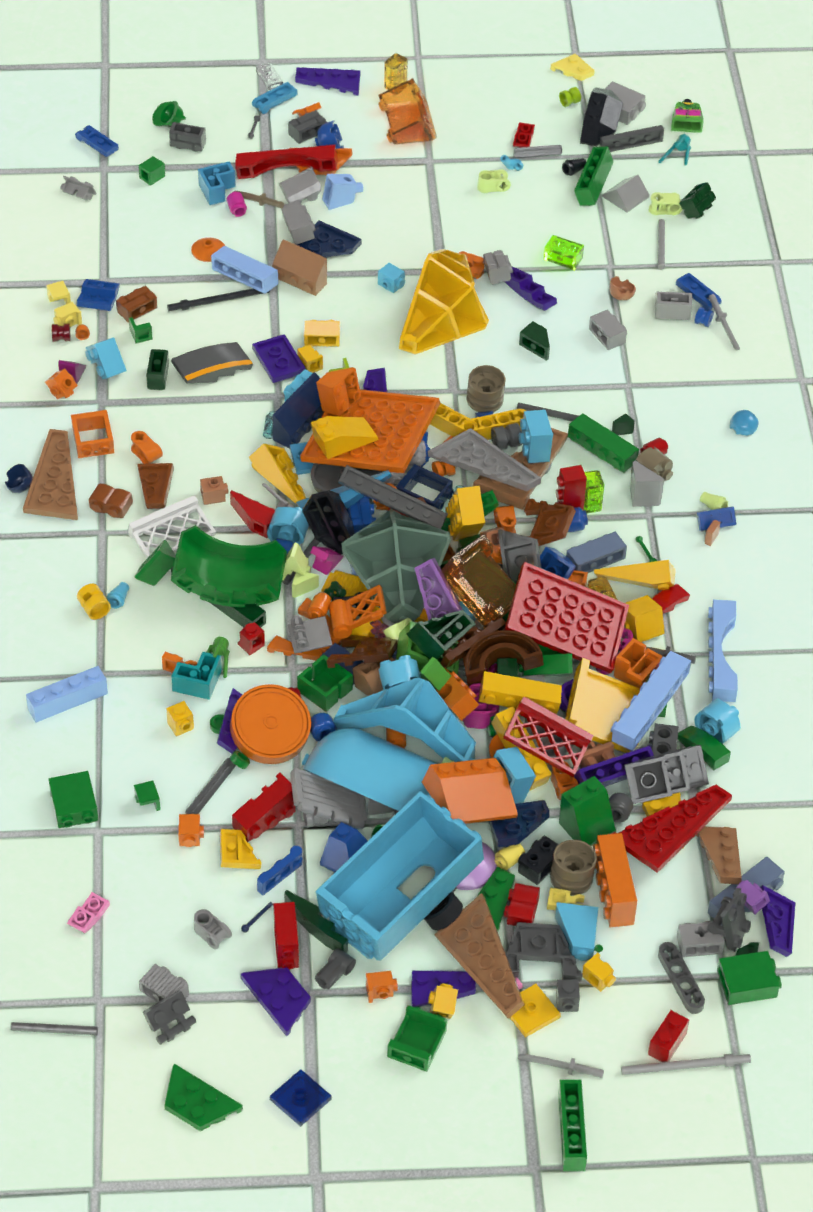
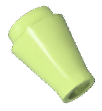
M704 492L700 497V501L711 510L728 507V501L723 496Z

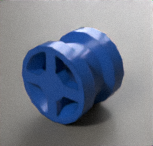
M699 307L695 316V323H701L705 327H709L714 311H707L703 307Z

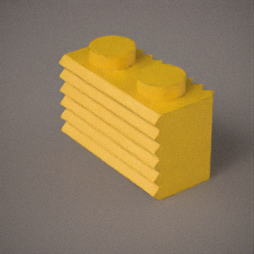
M305 321L304 346L310 344L313 347H339L340 321Z

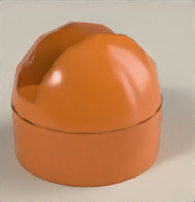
M81 324L76 327L75 334L77 339L85 340L90 336L89 328L86 325Z

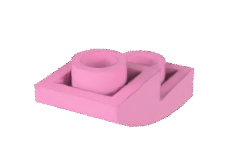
M91 892L83 906L77 907L67 924L83 933L88 932L108 909L110 902Z

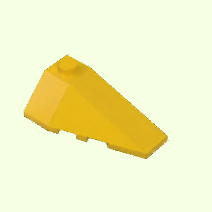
M263 443L249 456L252 468L294 503L306 499L303 488L297 484L298 475L292 471L294 467L293 462L284 448Z

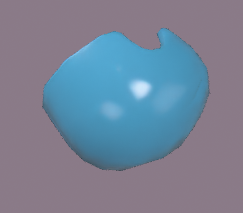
M740 410L732 416L730 429L733 428L737 435H752L757 430L759 421L751 411Z

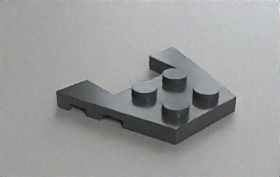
M517 923L506 952L514 977L518 978L519 960L561 963L562 980H579L581 982L583 977L581 970H578L576 966L577 961L575 957L571 955L568 949L569 945L559 925Z

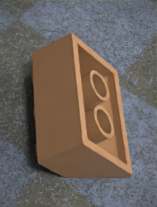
M283 239L272 263V267L278 270V280L317 296L327 285V258Z

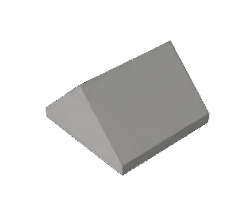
M639 174L624 179L602 194L603 198L626 213L650 196Z
M634 461L632 464L630 482L632 506H659L662 500L664 478L637 461Z

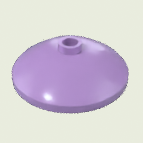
M482 842L484 860L456 886L457 889L475 890L483 887L497 868L494 861L495 853L484 842Z

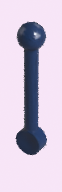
M269 902L252 920H250L247 924L242 925V932H248L249 927L254 922H256L273 905V903Z

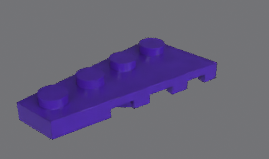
M296 67L295 83L314 87L321 85L324 89L330 90V88L339 89V92L346 93V91L353 92V95L359 96L361 70Z

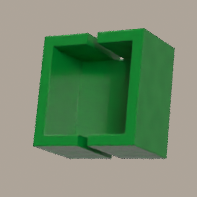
M323 654L312 664V668L308 667L297 676V688L300 694L327 712L338 702V698L342 699L353 690V674L337 663L334 668H328L327 659L329 657Z

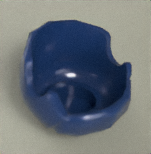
M17 464L7 471L8 482L6 481L5 484L12 493H22L30 487L33 476L24 464Z

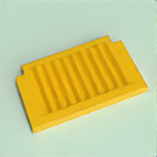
M335 570L334 573L330 572L321 589V592L324 593V590L331 586V582L337 581L346 590L344 597L354 596L358 592L367 591L359 576Z

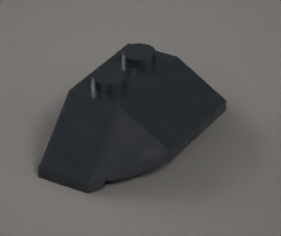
M597 87L592 90L583 120L580 144L596 147L600 144V137L616 133L623 102L612 90Z
M328 490L312 494L303 507L302 512L316 540L335 550V552L343 554L341 543L353 536L355 532L353 522L339 493Z

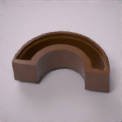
M502 630L489 633L477 640L467 653L465 660L467 685L469 687L472 684L481 683L484 671L488 672L493 663L497 662V658H517V663L525 671L543 666L542 651L534 640L520 632Z

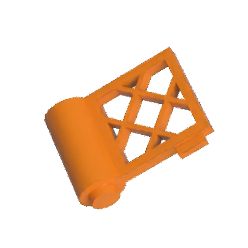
M380 585L346 601L337 599L329 604L332 630L336 638H348L352 634L353 629L370 621L374 622L387 614L383 590ZM377 594L374 600H370L373 595ZM360 602L357 608L352 607L353 604ZM366 604H370L366 610H362ZM376 606L380 607L379 610L372 612ZM359 614H362L360 619L355 620Z

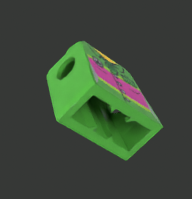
M690 99L677 102L672 117L671 131L702 133L704 118L700 104L692 103Z

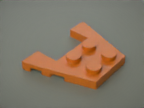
M306 598L298 608V614L311 619L307 614V610L312 600ZM326 615L325 618L332 645L336 643L340 646L341 639L334 636L331 618ZM278 635L267 646V651L270 653L278 651L283 652L286 656L294 654L292 642ZM331 646L295 655H300L303 659L316 661Z

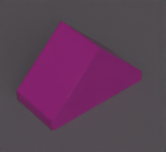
M59 360L58 362L59 370L65 368L73 376L76 384H78L86 369V365L65 360Z

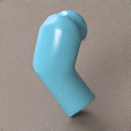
M502 155L500 161L510 170L516 169L520 171L523 168V163L519 159H510L507 155Z

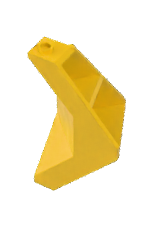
M447 249L428 253L400 336V350L418 354L486 329L489 319L475 291V282L464 253L459 254Z

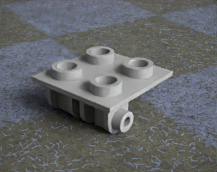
M299 615L292 616L288 629L294 654L332 646L325 616L303 621Z

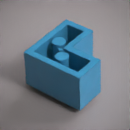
M230 161L198 169V185L209 205L225 202V190L236 187L235 170Z

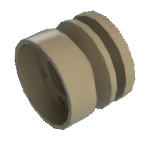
M482 365L470 372L466 400L474 411L495 412L503 405L506 378L499 368Z
M579 840L561 842L553 853L550 881L554 888L571 891L570 895L587 892L593 883L597 862L594 849L586 842Z

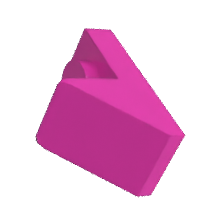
M313 546L310 552L316 556L312 567L325 575H328L343 559V555L330 548Z

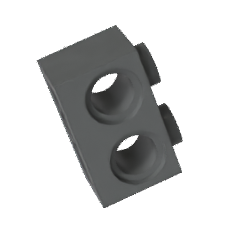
M655 723L654 731H650L649 743H652L651 749L654 756L677 750L679 726Z

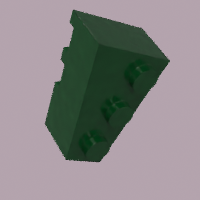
M464 610L445 614L440 618L434 617L429 621L417 622L406 635L429 659L434 657L437 660L476 623Z

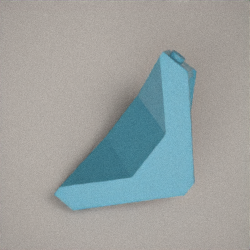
M418 677L346 705H341L333 719L337 730L344 728L365 729L381 725L421 739L443 759L446 757L454 762L476 760L475 740L432 684Z

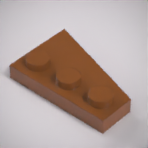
M173 463L137 464L147 509L165 508L174 471Z

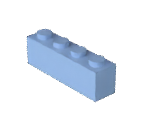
M223 246L211 255L212 270L264 294L278 285L277 269L227 246Z
M99 666L27 693L28 711L36 723L107 695V679Z

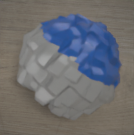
M421 440L408 466L412 467L416 464L423 467L429 462L428 450L430 448L424 441Z

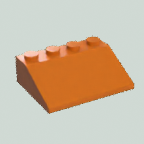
M496 758L431 764L422 780V784L436 804L448 809L452 819L459 818L465 824L517 818L518 816L506 771Z

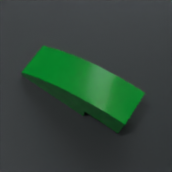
M689 726L678 732V740L685 747L701 745L704 761L713 771L729 762L731 752L707 732L694 726Z

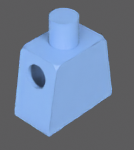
M327 174L322 200L329 210L352 204L355 194L363 192V184L361 182L356 183L350 174Z

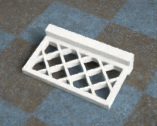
M195 495L129 523L128 526L129 536L131 539L134 538L146 558L151 555L149 553L150 547L156 549L159 544L152 543L153 537L176 542V546L172 547L173 552L176 553L180 534L186 530V522L195 524L198 527H207L209 531L206 534L210 536L216 535V531L199 507L198 499ZM197 512L199 519L188 518L189 514ZM175 520L184 521L182 527L174 526L172 522ZM159 527L167 528L166 534L155 531ZM170 529L180 532L179 537L168 536ZM146 534L151 537L149 542L141 540L139 536Z

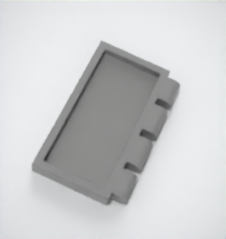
M296 768L290 772L294 805L298 806V811L310 815L314 813V816L327 820L331 819L338 823L342 822L355 828H364L368 820L363 795L310 772Z

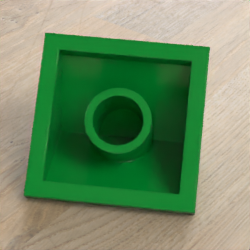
M163 540L141 564L134 576L137 580L155 586L174 566L176 555L166 540Z

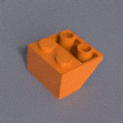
M354 367L327 372L316 382L322 411L332 415L341 416L361 398L356 368Z

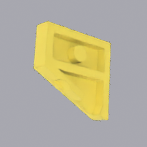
M576 53L552 63L550 68L552 71L556 69L561 70L563 75L574 77L580 81L594 76L595 72Z

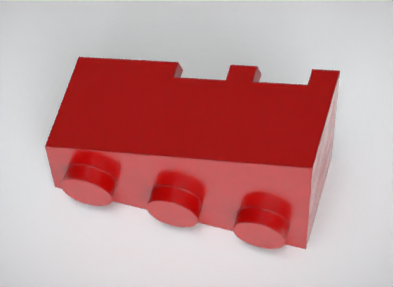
M281 772L275 776L277 780L269 787L265 785L261 789L263 792L255 800L250 798L232 814V827L235 830H241L247 842L258 838L263 832L269 828H274L280 821L291 817L296 812L292 784Z

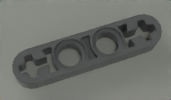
M671 942L662 943L659 946L658 958L683 1005L690 1013L698 1014L702 1012L705 998L678 948ZM679 966L682 968V972L675 973L671 970V967ZM684 982L689 983L691 988L683 989L680 984Z

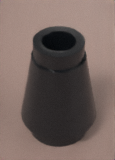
M584 158L566 160L562 164L563 173L569 176L576 174L584 169L586 160Z

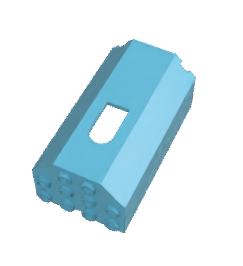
M422 792L417 793L315 891L319 910L325 919L329 917V921L335 923V932L347 938L348 943L367 959L374 957L376 960L381 961L484 860L482 837L475 830L471 831L467 828L461 819H452L448 809L440 807L431 796L424 795ZM429 866L435 871L433 879L412 899L397 889L419 867Z

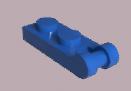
M90 125L84 127V130H79L75 133L78 141L85 142L105 157L119 150L117 143Z
M687 273L676 280V285L684 292L692 293V298L700 303L705 310L709 311L713 308L712 303L708 300V297L712 294H715L719 305L722 303L720 296L692 274Z
M300 846L291 847L290 854L282 860L275 862L273 867L267 872L259 875L257 891L262 896L302 865V848Z

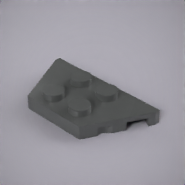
M501 529L498 530L503 572L506 576L517 584V577L524 562L541 568L537 539Z

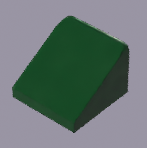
M626 413L613 421L612 432L617 435L633 433L635 420Z

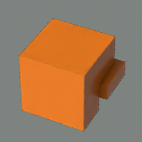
M633 638L616 656L614 677L624 683L641 688L654 669L657 670L663 656L649 648L646 649L645 644Z

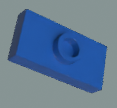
M734 506L697 512L699 531L707 530L713 520L721 522L720 528L737 525Z

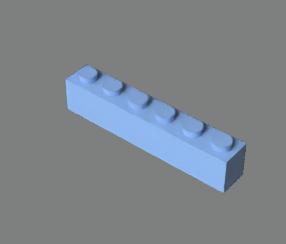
M672 651L666 657H662L657 670L654 669L651 672L648 682L642 684L640 693L634 695L629 708L623 710L621 719L618 722H614L611 728L612 742L631 751L635 749L688 676L691 660Z

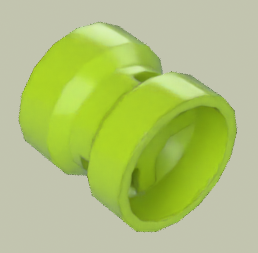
M572 87L568 91H561L559 93L560 102L564 107L580 102L581 93L579 89Z

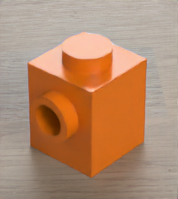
M179 814V846H200V838H204V826L200 824V814Z

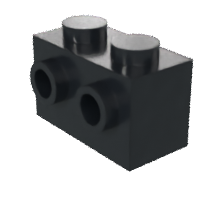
M545 835L539 841H534L530 850L519 857L518 873L538 886L551 872L553 853L559 844Z

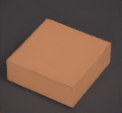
M713 520L706 530V545L711 546L719 535L720 521Z

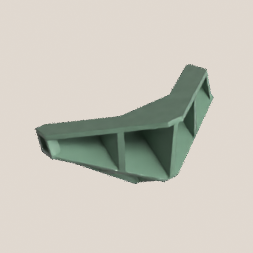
M390 509L380 518L341 544L343 554L367 590L378 585L382 587L387 611L385 617L387 620L399 623L406 618L415 621L420 617L424 608V601L420 592L415 567L432 558L436 559L440 567L451 541L449 532Z

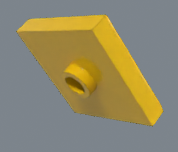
M534 984L520 992L524 1006L512 1015L510 1019L526 1038L561 1017V1013L539 986Z

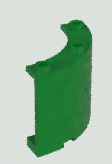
M195 525L182 531L180 534L171 581L185 592L197 594L201 600L229 607H245L246 604L265 605L279 600L287 551L277 540L259 545L227 543L206 534Z

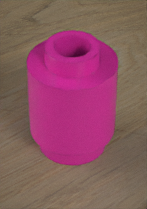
M240 192L230 193L226 201L231 213L236 217L243 216L247 209L243 195Z

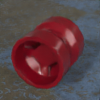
M52 324V341H71L70 324H64L63 326Z

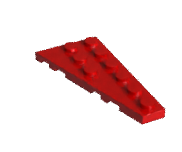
M715 784L696 793V796L691 799L681 800L674 807H667L643 818L640 823L626 826L623 831L618 832L622 833L626 852L658 873L732 800V794Z

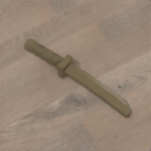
M233 191L240 192L244 199L259 202V206L267 204L281 209L284 207V202L266 198L265 193L259 196L242 191Z

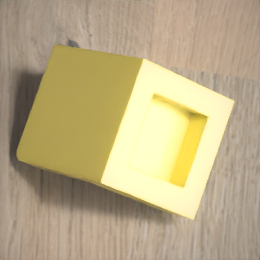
M64 281L47 285V295L50 302L64 299L66 304L71 302L70 293Z

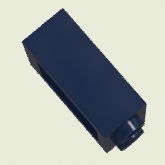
M416 464L412 466L396 486L398 490L414 498L422 497L411 492L418 482L439 491L440 493L434 501L423 497L427 504L439 510H442L444 503L447 499H451L454 493L452 480Z

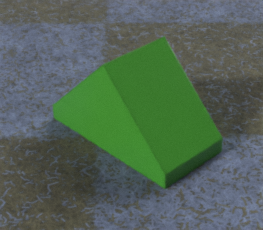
M434 657L420 671L421 679L429 681L438 691L441 690L451 677Z

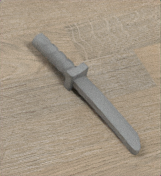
M715 294L710 295L708 298L717 315L715 321H721L734 349L740 350V346L725 319L727 313L722 312Z
M529 1054L518 1055L519 1060L567 1069L570 1075H572L573 1071L603 1078L604 1075L603 1069L575 1063L574 1058H571L570 1063Z

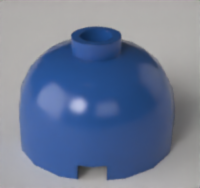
M334 120L323 124L318 129L317 138H315L317 146L335 145L336 149L344 148V145L340 146L342 136L337 123L334 124Z

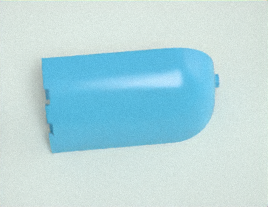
M344 728L329 733L317 743L310 755H305L302 765H304L303 770L323 777L397 811H400L419 792L430 796L422 784V780L431 764H438L373 734L355 728Z

